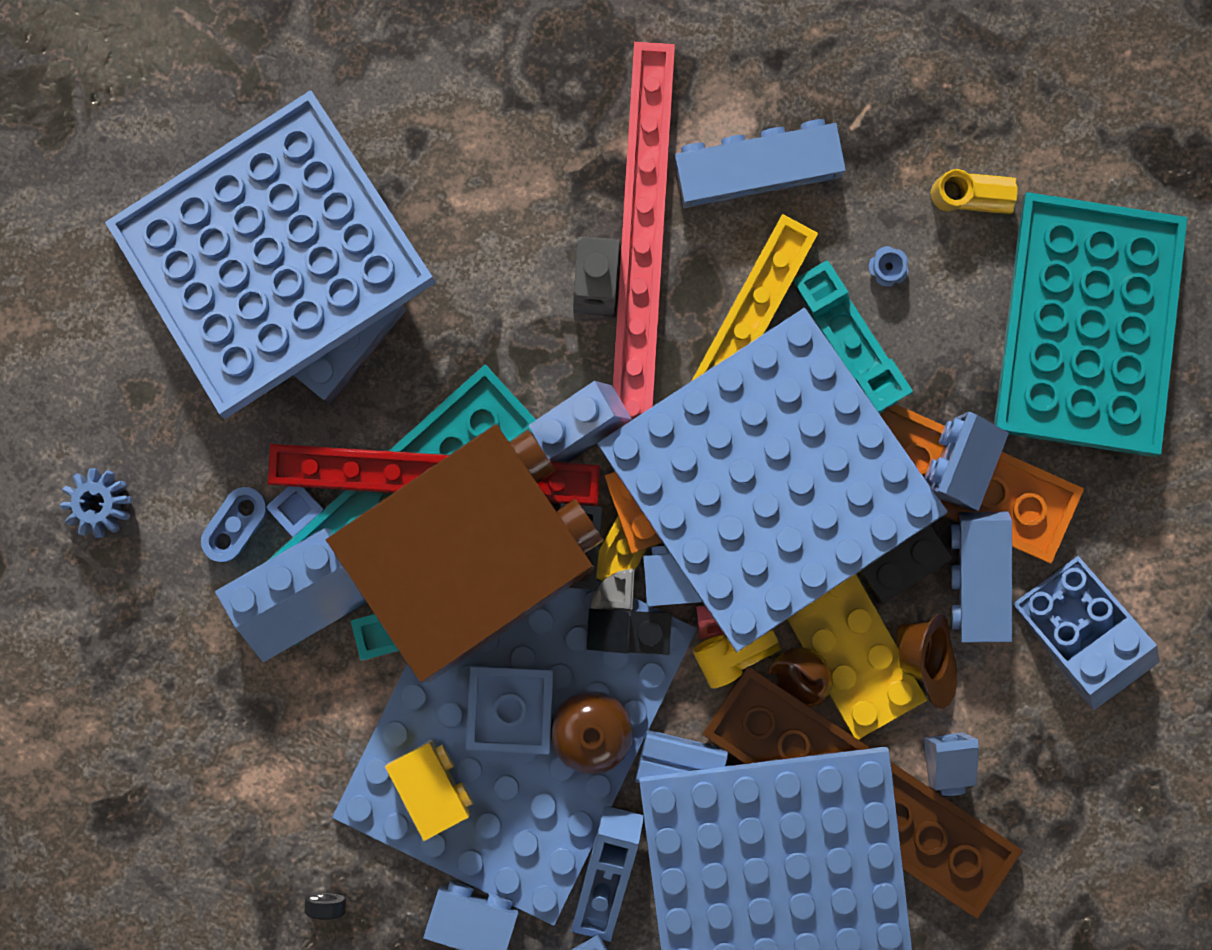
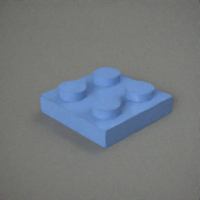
M470 666L466 750L549 754L554 670Z

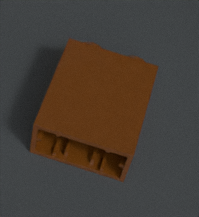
M493 425L325 539L420 683L431 682L595 570L585 553L604 540L576 499L555 511L538 486V483L556 472V469L528 429L509 442L498 425Z

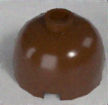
M584 691L571 696L559 706L552 720L551 741L555 754L567 767L579 773L600 774L612 770L625 759L632 745L633 726L627 710L616 698L604 692Z

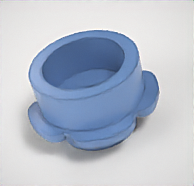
M885 246L875 252L876 256L870 259V274L875 276L876 282L882 286L890 287L894 283H901L908 275V258L900 249ZM886 263L893 265L892 270L885 268Z

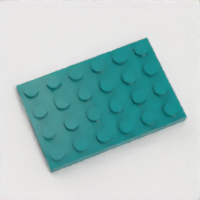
M1030 192L1024 194L994 425L1005 430L1009 435L1156 458L1161 455L1188 217Z

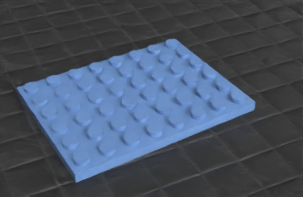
M597 580L596 582V590L602 583L599 580ZM568 588L431 682L420 683L407 663L332 818L479 890L513 900L512 906L554 926L594 844L604 805L612 807L697 628L672 616L669 655L623 654L587 650L589 608H591L596 590ZM633 597L632 611L665 613L652 606H647L646 603ZM470 666L554 670L551 724L559 706L578 693L598 691L616 698L627 710L633 726L632 745L625 759L612 770L600 774L579 773L567 767L555 754L551 736L549 754L466 750ZM433 739L436 747L443 744L454 764V767L450 768L449 771L456 784L464 783L473 800V804L468 806L471 811L469 818L423 841L385 766L389 762Z

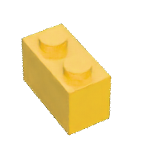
M433 739L389 762L385 766L423 841L469 818L471 811L468 806L473 804V800L464 783L456 784L449 771L450 768L454 767V764L443 744L436 747Z

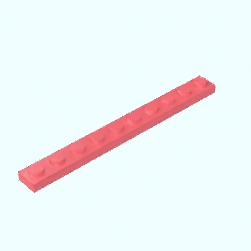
M634 42L613 387L632 420L653 407L675 44Z

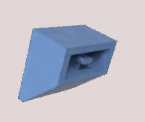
M972 412L957 416L952 422L947 421L939 439V444L944 445L941 456L937 460L932 459L924 477L938 499L971 512L979 511L1009 433Z

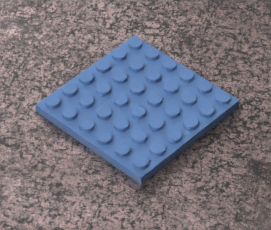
M311 90L105 222L219 415L224 419L436 283Z
M805 308L597 443L599 449L736 653L948 512Z
M888 747L639 778L661 950H912Z

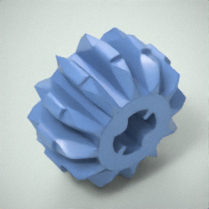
M90 468L87 473V479L82 474L76 473L73 476V480L78 488L64 486L62 490L66 495L72 496L71 502L60 503L62 510L73 511L65 522L67 525L79 523L78 534L86 536L92 529L95 538H103L106 527L113 533L118 532L120 527L115 518L128 520L130 517L127 511L121 510V504H131L133 502L132 497L119 495L126 489L127 483L125 481H118L113 484L115 473L109 470L100 476L98 469ZM92 495L103 497L104 503H99V505L103 506L101 511L90 509L89 503H94V501L90 500Z

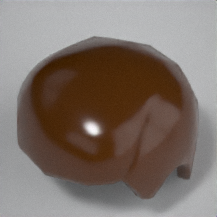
M790 648L775 659L768 668V674H777V686L789 692L808 707L821 705L831 692L833 678L826 660L819 653L809 648Z

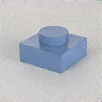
M287 487L266 506L292 537L298 534L324 510L312 494L303 487Z

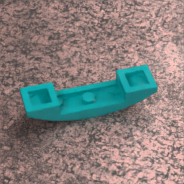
M828 260L793 279V284L814 322L879 414L913 395L910 385L893 359H889L850 300L848 290Z

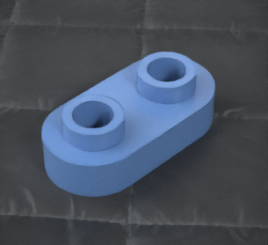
M241 487L228 495L202 534L201 547L207 557L217 562H228L236 559L241 554L266 518L268 512L266 508L268 505L267 500L260 491L254 488ZM246 500H250L254 504V512L249 516H245L241 511V505ZM222 534H227L231 539L230 546L225 550L221 549L218 545V538Z

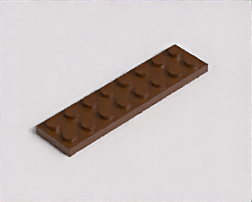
M749 666L743 670L742 675L737 679L702 732V735L745 764L871 749ZM890 761L903 870L978 919L1023 850Z

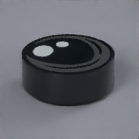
M324 892L307 895L305 897L304 913L310 918L320 920L340 918L346 913V897L337 893Z

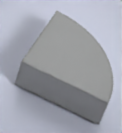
M635 569L622 570L607 577L595 591L591 608L632 611Z

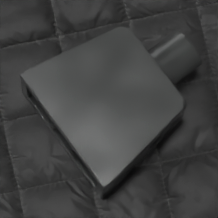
M578 237L573 313L614 316L620 239ZM587 299H597L601 301H590Z

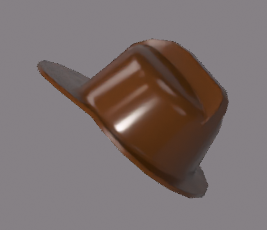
M938 613L932 617L930 622L900 625L897 629V646L901 669L906 674L924 682L928 698L935 708H946L950 705L957 686L956 659L950 640V630L946 616Z

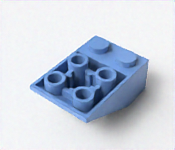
M1079 556L1075 557L1013 603L1015 609L1064 676L1093 711L1159 663L1158 648L1155 642Z

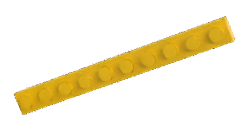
M782 214L692 381L764 334L816 239L817 232ZM619 517L616 518L599 550L597 579L604 581L616 572L636 569L646 551L644 549L631 554Z

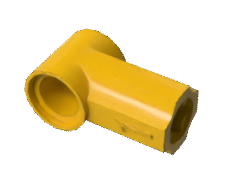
M954 169L938 178L932 185L930 193L934 205L946 212L958 209L1012 214L1017 201L1018 186L1016 178L969 174L964 170ZM946 181L955 182L960 187L961 197L959 200L950 199L946 195L944 190Z
M771 630L738 653H736L723 634L701 642L694 647L692 652L709 687L719 688L740 677L743 669L780 651L781 648L774 631Z

